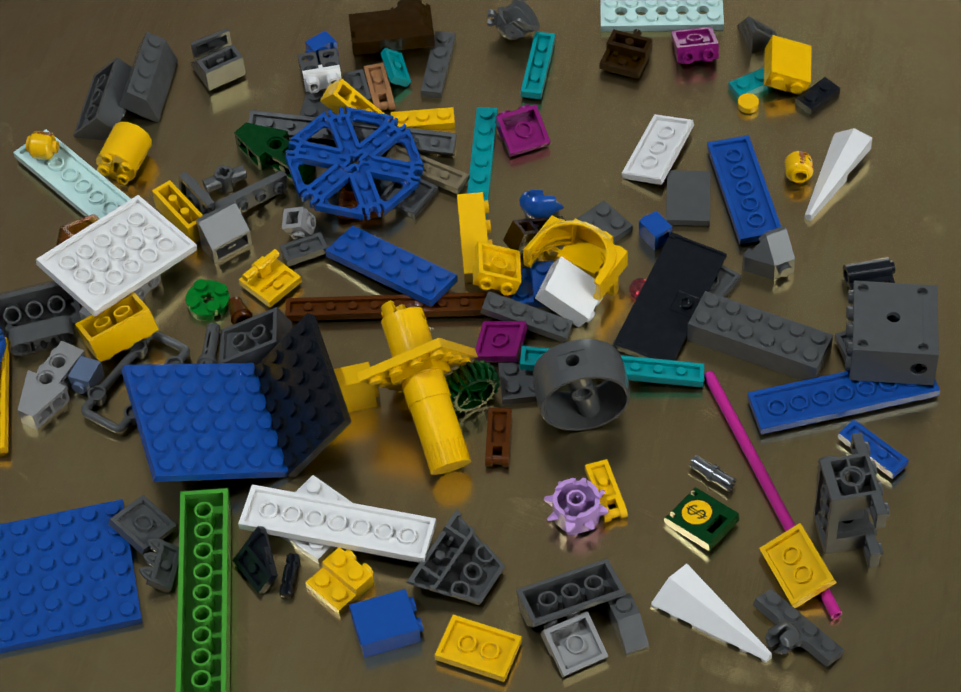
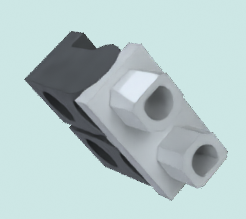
M336 48L318 51L320 65L318 64L316 51L297 54L300 74L306 92L317 93L319 90L326 89L328 85L342 78ZM333 55L330 58H324V56ZM308 58L313 59L311 61H303Z

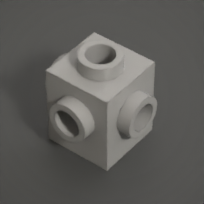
M306 208L284 209L282 230L295 240L314 234L316 219Z

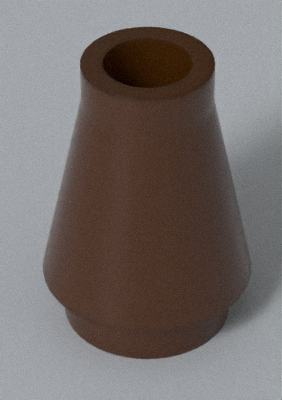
M233 297L229 300L230 317L233 325L252 317L251 311L242 302L240 297Z

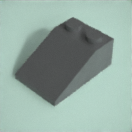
M276 307L222 329L220 334L219 363H254V365H257L291 331L292 322Z

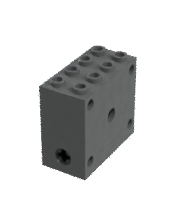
M854 281L853 290L848 291V303H851V305H847L846 319L850 321L846 323V336L850 339H846L845 353L850 355V357H846L845 370L849 371V380L934 385L939 357L938 286Z

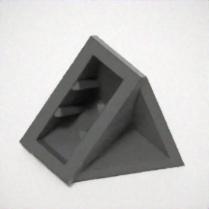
M750 16L737 25L751 53L765 50L772 35L778 36L774 29Z

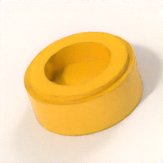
M745 93L738 98V109L741 112L751 114L758 110L759 99L756 95Z

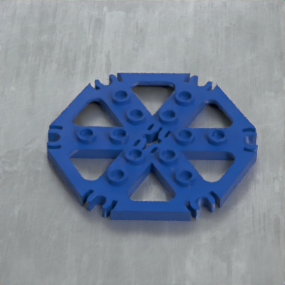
M346 106V113H344L342 107H339V114L335 115L329 109L328 117L324 111L291 138L289 149H293V151L286 150L285 160L298 197L302 196V202L312 199L310 201V208H314L315 211L364 220L363 213H365L366 219L369 220L370 212H376L377 216L381 217L382 209L385 216L416 190L421 182V177L415 175H423L424 165L410 129L406 130L405 124L401 127H396L398 119H393L391 115ZM360 121L378 125L379 128L359 144L352 123ZM326 128L331 131L336 147L307 142V140L319 130ZM401 143L407 150L410 162L381 157V155L393 145ZM302 164L327 168L328 170L311 184L305 185L298 167ZM373 178L400 183L403 188L388 201H383L380 199ZM350 182L358 204L357 207L351 209L331 205L328 199Z

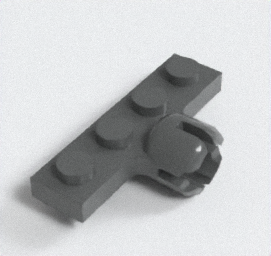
M769 589L755 598L753 606L775 623L774 626L768 629V633L765 636L766 643L770 649L778 645L780 646L774 650V653L784 655L795 647H802L826 667L842 657L844 649L775 591Z

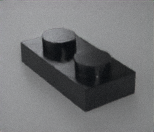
M824 77L796 97L795 104L811 115L839 95L840 87Z

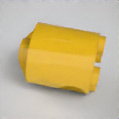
M129 122L116 123L96 158L97 171L103 176L116 179L122 185H127L136 176V172L152 146V139L149 134L138 125Z

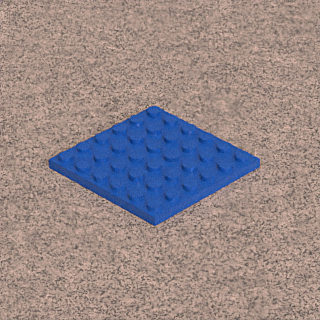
M254 363L123 365L122 375L153 482L287 477L288 468L283 462L282 448L278 446L277 432L272 428L271 414L266 410L267 402L264 394L260 391L261 384L259 378L255 375Z
M123 499L0 524V653L143 623L131 544L109 525L110 518L125 508Z

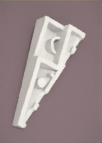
M855 128L834 134L806 210L805 219L811 221L845 184L847 175L871 150L872 137Z
M685 564L667 579L651 602V606L657 610L659 608L669 613L676 620L680 618L690 623L693 628L725 644L728 642L739 647L743 653L749 652L761 658L764 663L772 659V653L688 564Z

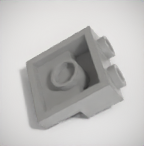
M578 611L567 615V620L558 623L557 620L544 625L545 630L541 632L550 656H553L562 678L608 657L588 611L582 614Z

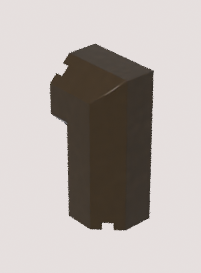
M400 0L395 9L392 7L390 10L349 14L353 55L382 52L384 48L395 51L435 46L431 8L427 3L426 5L422 4V0Z

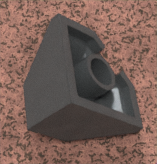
M785 226L765 232L758 238L760 243L753 250L748 248L743 253L742 269L746 272L773 280L787 277L794 273L795 256Z

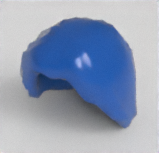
M539 189L524 192L519 200L523 213L529 219L550 217L564 208L561 203L556 201V197L551 195L544 196L543 190Z

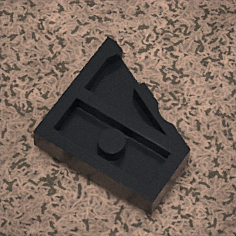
M257 526L232 561L258 593L265 594L278 574L265 527Z

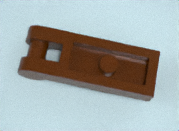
M512 408L488 409L485 466L493 467V464H502V467H509ZM493 451H502V455H493Z

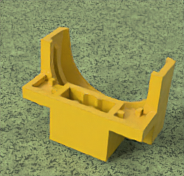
M551 215L539 232L523 249L524 265L531 268L537 259L538 261L553 260L555 262L562 256L595 279L596 292L593 298L599 301L606 293L613 297L616 295L619 289V276L628 265V251L619 245H614L612 235L576 218L572 221H565ZM565 245L562 250L556 246Z

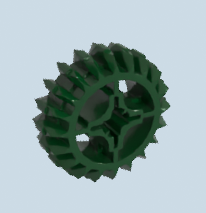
M474 360L472 363L468 361L466 365H460L458 369L452 370L453 373L446 376L456 414L461 412L466 414L468 411H473L487 404L488 400L494 398L493 395L498 392V388L501 385L496 369L489 362L486 363L485 360Z

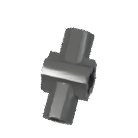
M220 165L216 167L214 176L206 178L202 182L205 191L208 193L217 189L219 192L229 193L233 191V187L236 185L235 182L247 178V174L243 165L235 168Z

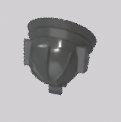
M514 0L505 8L499 7L498 13L492 9L488 10V17H493V19H487V26H496L500 35L509 40H516L523 37L524 34L538 31L540 28L537 16L524 0Z

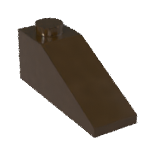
M555 216L559 219L565 220L563 216ZM550 217L513 220L503 241L510 249L518 250L520 254H523L525 246L534 238Z

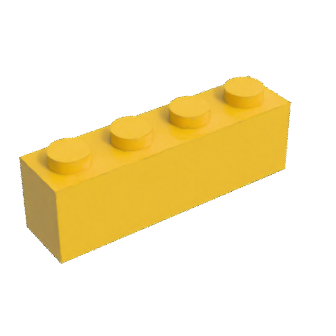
M483 192L457 194L465 283L473 282V267L476 263L475 246L477 242L492 244V239L488 240L487 233H491L490 220H486L485 213H489L488 200H484Z

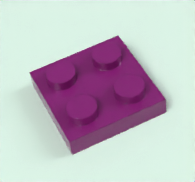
M483 321L475 348L478 357L474 359L478 361L485 360V362H519L521 348L528 329L526 321Z

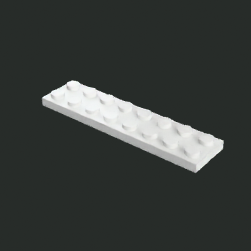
M253 484L238 523L239 529L254 532L257 526H263L269 535L418 563L425 561L437 524L436 518Z

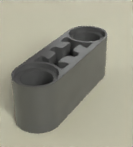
M58 316L16 326L8 331L11 353L15 356H25L54 349L61 341L72 344L76 339L72 319L69 316Z

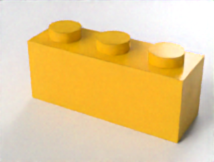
M170 180L153 189L155 206L163 216L194 243L200 241L196 220L202 217L203 214Z

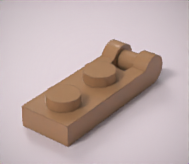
M384 62L363 66L372 104L380 110H396Z

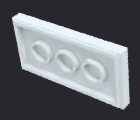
M654 114L622 171L623 179L662 185L694 127L693 120Z

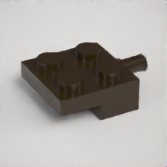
M613 29L606 43V51L599 63V69L639 79L652 52L653 39L641 36L642 32L639 29L638 31L634 29L632 34Z

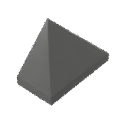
M227 28L190 42L193 58L197 59L232 45L229 29Z

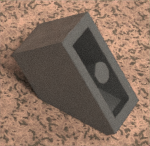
M631 593L607 601V616L626 656L649 648L642 618Z

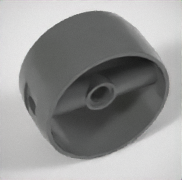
M594 339L568 341L551 348L535 363L533 385L537 405L543 419L551 426L571 431L600 427L620 416L629 404L630 386L625 364L619 351L607 342ZM593 378L606 380L595 386ZM566 384H569L571 392H563L556 390Z

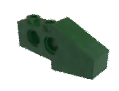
M246 122L234 132L237 147L258 169L262 171L269 166L277 172L283 171L287 174V178L293 182L285 160L286 150L293 151V149H289L288 131ZM302 164L298 167L302 181L306 180L316 171L315 166Z

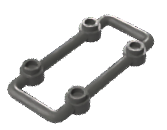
M156 331L149 338L138 341L129 348L130 351L100 385H94L89 388L87 392L88 399L81 407L82 415L115 433L124 432L130 424L136 425L131 404L125 407V417L119 424L91 409L94 405L100 406L105 403L107 399L106 391L122 374L123 365H130L135 358H143L148 352L147 344L153 338L180 351L177 356L169 357L165 364H183L190 354L189 347L160 331Z

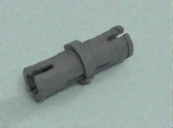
M695 455L691 460L692 463H690L689 467L705 476L708 482L713 481L727 492H730L735 486L734 483H736L737 479L722 471L717 464L713 465L699 455Z

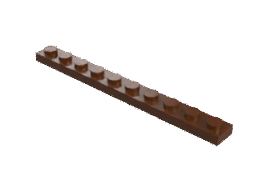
M488 292L445 293L432 307L407 295L286 298L285 316L290 321H300L307 313L315 315L316 320L383 318L381 306L390 300L394 302L395 307L401 304L405 305L406 308L422 307L425 317L484 315L480 312ZM493 292L498 295L509 298V295H503L501 292Z

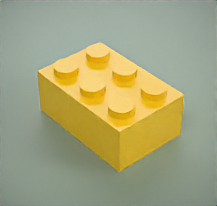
M132 292L96 317L90 315L75 323L84 344L95 358L101 362L111 359L122 350L131 348L138 341L151 337L153 333L159 330L150 309L135 292Z

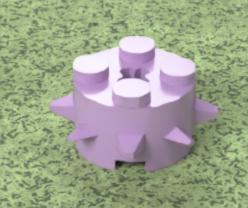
M576 478L559 481L555 488V493L544 497V501L551 505L553 513L547 520H554L568 535L574 536L590 529L594 530V526L598 524L600 516L606 515L609 512L607 508L600 504V497L605 491H598L597 487L588 480L586 483V478H582L580 481H576Z

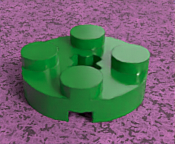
M199 279L194 282V286L188 290L185 297L186 306L190 314L194 318L203 321L213 320L214 316L219 314L222 316L230 307L228 288L225 284L218 281ZM206 298L213 299L209 300L207 303H204V299Z

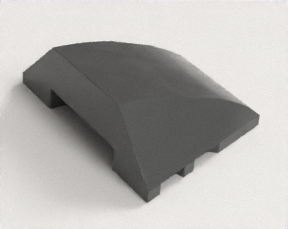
M456 509L427 552L425 561H421L406 583L480 605L505 568V565L487 544H483L474 533L473 527L468 526L462 519V514Z

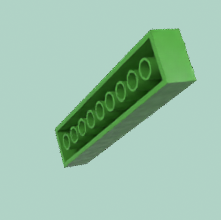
M228 488L180 491L176 692H230V495Z

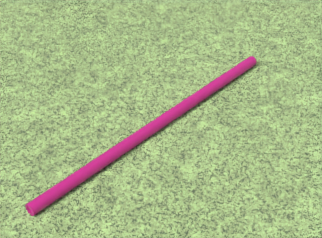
M708 371L704 374V379L786 532L796 525L714 371ZM828 588L821 592L819 596L831 619L840 617L842 611L830 589Z

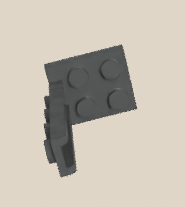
M279 171L214 202L209 193L199 186L195 178H191L187 172L178 175L179 190L203 215L233 200L236 202L240 212H245L249 208L287 190V174Z

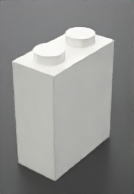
M562 256L550 266L535 299L563 318L572 320V324L578 328L585 322L589 323L596 313L593 310L602 301V299L599 301L593 298L596 292L595 279Z

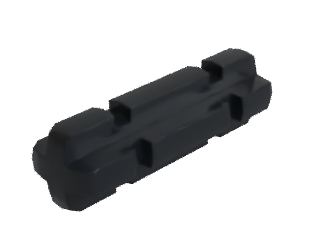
M289 553L287 555V564L284 567L282 584L279 589L280 596L283 598H291L293 596V587L295 586L298 573L297 567H299L300 556L298 554Z

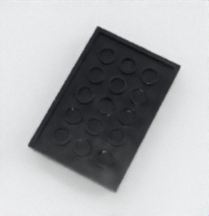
M307 313L255 366V375L259 378L261 384L260 391L264 394L267 402L266 410L271 414L272 428L277 432L278 446L282 448L283 462L288 468L287 476L293 478L352 423L316 317L310 313Z

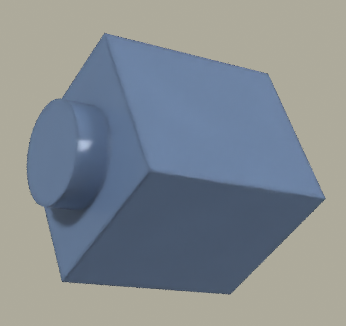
M80 355L68 375L72 390L80 394H87L89 388L99 385L104 377V371L101 361Z

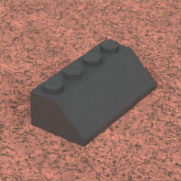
M146 32L139 44L119 104L120 107L157 123L178 61L165 39Z
M118 57L94 74L73 134L74 137L106 140L114 125L119 123L125 115L126 110L120 107L119 104L132 67Z
M54 280L0 293V327L3 331L1 334L9 339L8 331L13 327L58 316H69L72 319V323L81 321L79 314L81 310L80 303Z
M608 558L516 589L519 610L527 626L535 627L626 595V591Z

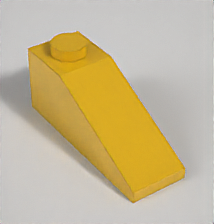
M342 78L328 85L320 100L337 115L339 114V107H342L344 113H346L345 106L384 114Z

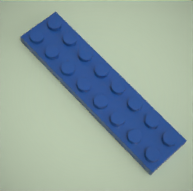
M849 371L748 392L747 399L760 434H766L939 396L940 389L936 379L934 385L849 380Z

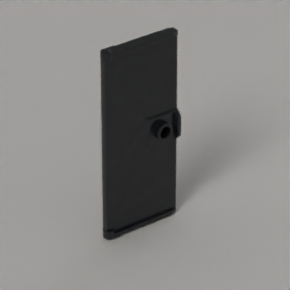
M671 232L612 346L618 351L634 357L675 361L687 337L688 323L704 292L710 291L727 258V254Z

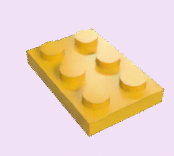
M801 523L759 548L794 608L799 607L837 583Z
M452 615L436 650L435 660L505 682L522 643V636Z

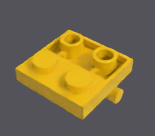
M276 249L272 250L265 257L261 256L256 260L252 267L242 274V277L239 279L240 286L269 308L302 282L300 275L277 259L280 253Z

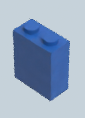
M406 589L349 605L351 618L364 658L421 642L420 632L424 631L420 617H415L414 611H417L413 597H408Z

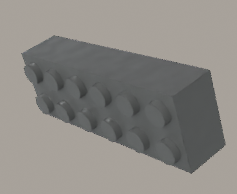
M705 291L688 323L687 340L803 381L819 377L831 353L833 334Z

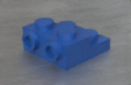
M535 261L531 268H521V284L516 294H511V299L535 308L547 307L535 299L554 261Z

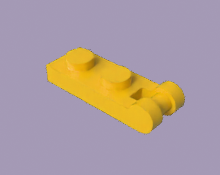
M605 459L586 464L585 472L588 480L597 487L598 491H605L600 497V504L607 508L609 512L606 515H601L603 522H610L612 518L620 517V519L628 517L625 503L608 460ZM615 504L617 508L609 509L608 505Z

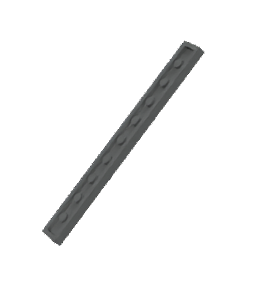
M250 110L248 123L286 130L289 133V137H293L317 117ZM352 123L359 144L379 128L378 125L370 123ZM326 128L319 130L309 138L311 140L334 142L331 131ZM409 128L418 152L454 156L457 140L456 133ZM401 143L395 144V145H398V146H400V147L405 148V146H404L403 144H401Z

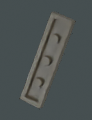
M394 145L386 155V158L410 162L407 150L398 145ZM420 155L424 165L423 175L415 176H420L421 179L453 193H460L469 180L467 173Z

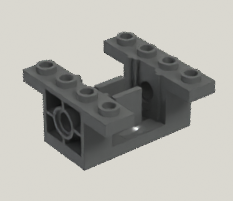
M861 432L852 434L850 445L852 455L820 460L813 515L825 554L863 548L868 566L871 568L879 566L880 556H883L882 544L877 542L875 537L877 536L876 528L886 526L887 517L890 516V508L888 502L883 501V486L881 481L877 482L876 464L874 461L871 462L869 457L871 454L868 441H864ZM870 514L872 516L873 522L869 520Z

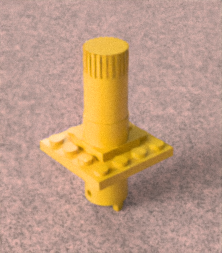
M390 300L381 306V315L383 317L381 325L392 358L357 372L359 382L403 392L408 408L411 411L431 475L455 471L471 463V458L450 397L451 393L445 374L451 372V368L455 366L466 365L468 361L471 363L472 359L478 357L475 348L442 338L433 340L422 307L406 308L403 304L395 307L394 302Z

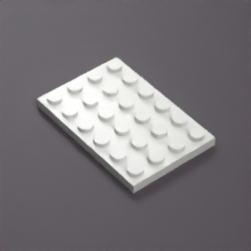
M137 195L38 257L36 265L96 317L195 252L197 244Z

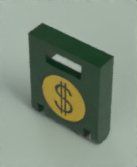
M695 487L691 494H688L670 512V515L664 518V522L675 531L710 551L739 521V513ZM720 518L722 525L713 534L708 532L707 530Z

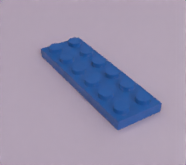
M749 135L707 142V149L739 244L758 242V238L765 232L781 227Z
M353 225L325 250L326 257L430 307L458 282L457 274Z

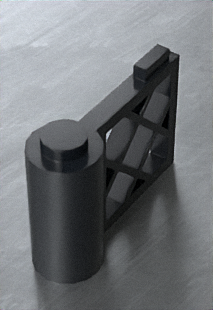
M888 257L843 265V277L849 290H853L854 281L895 283L893 274L896 271L895 264Z

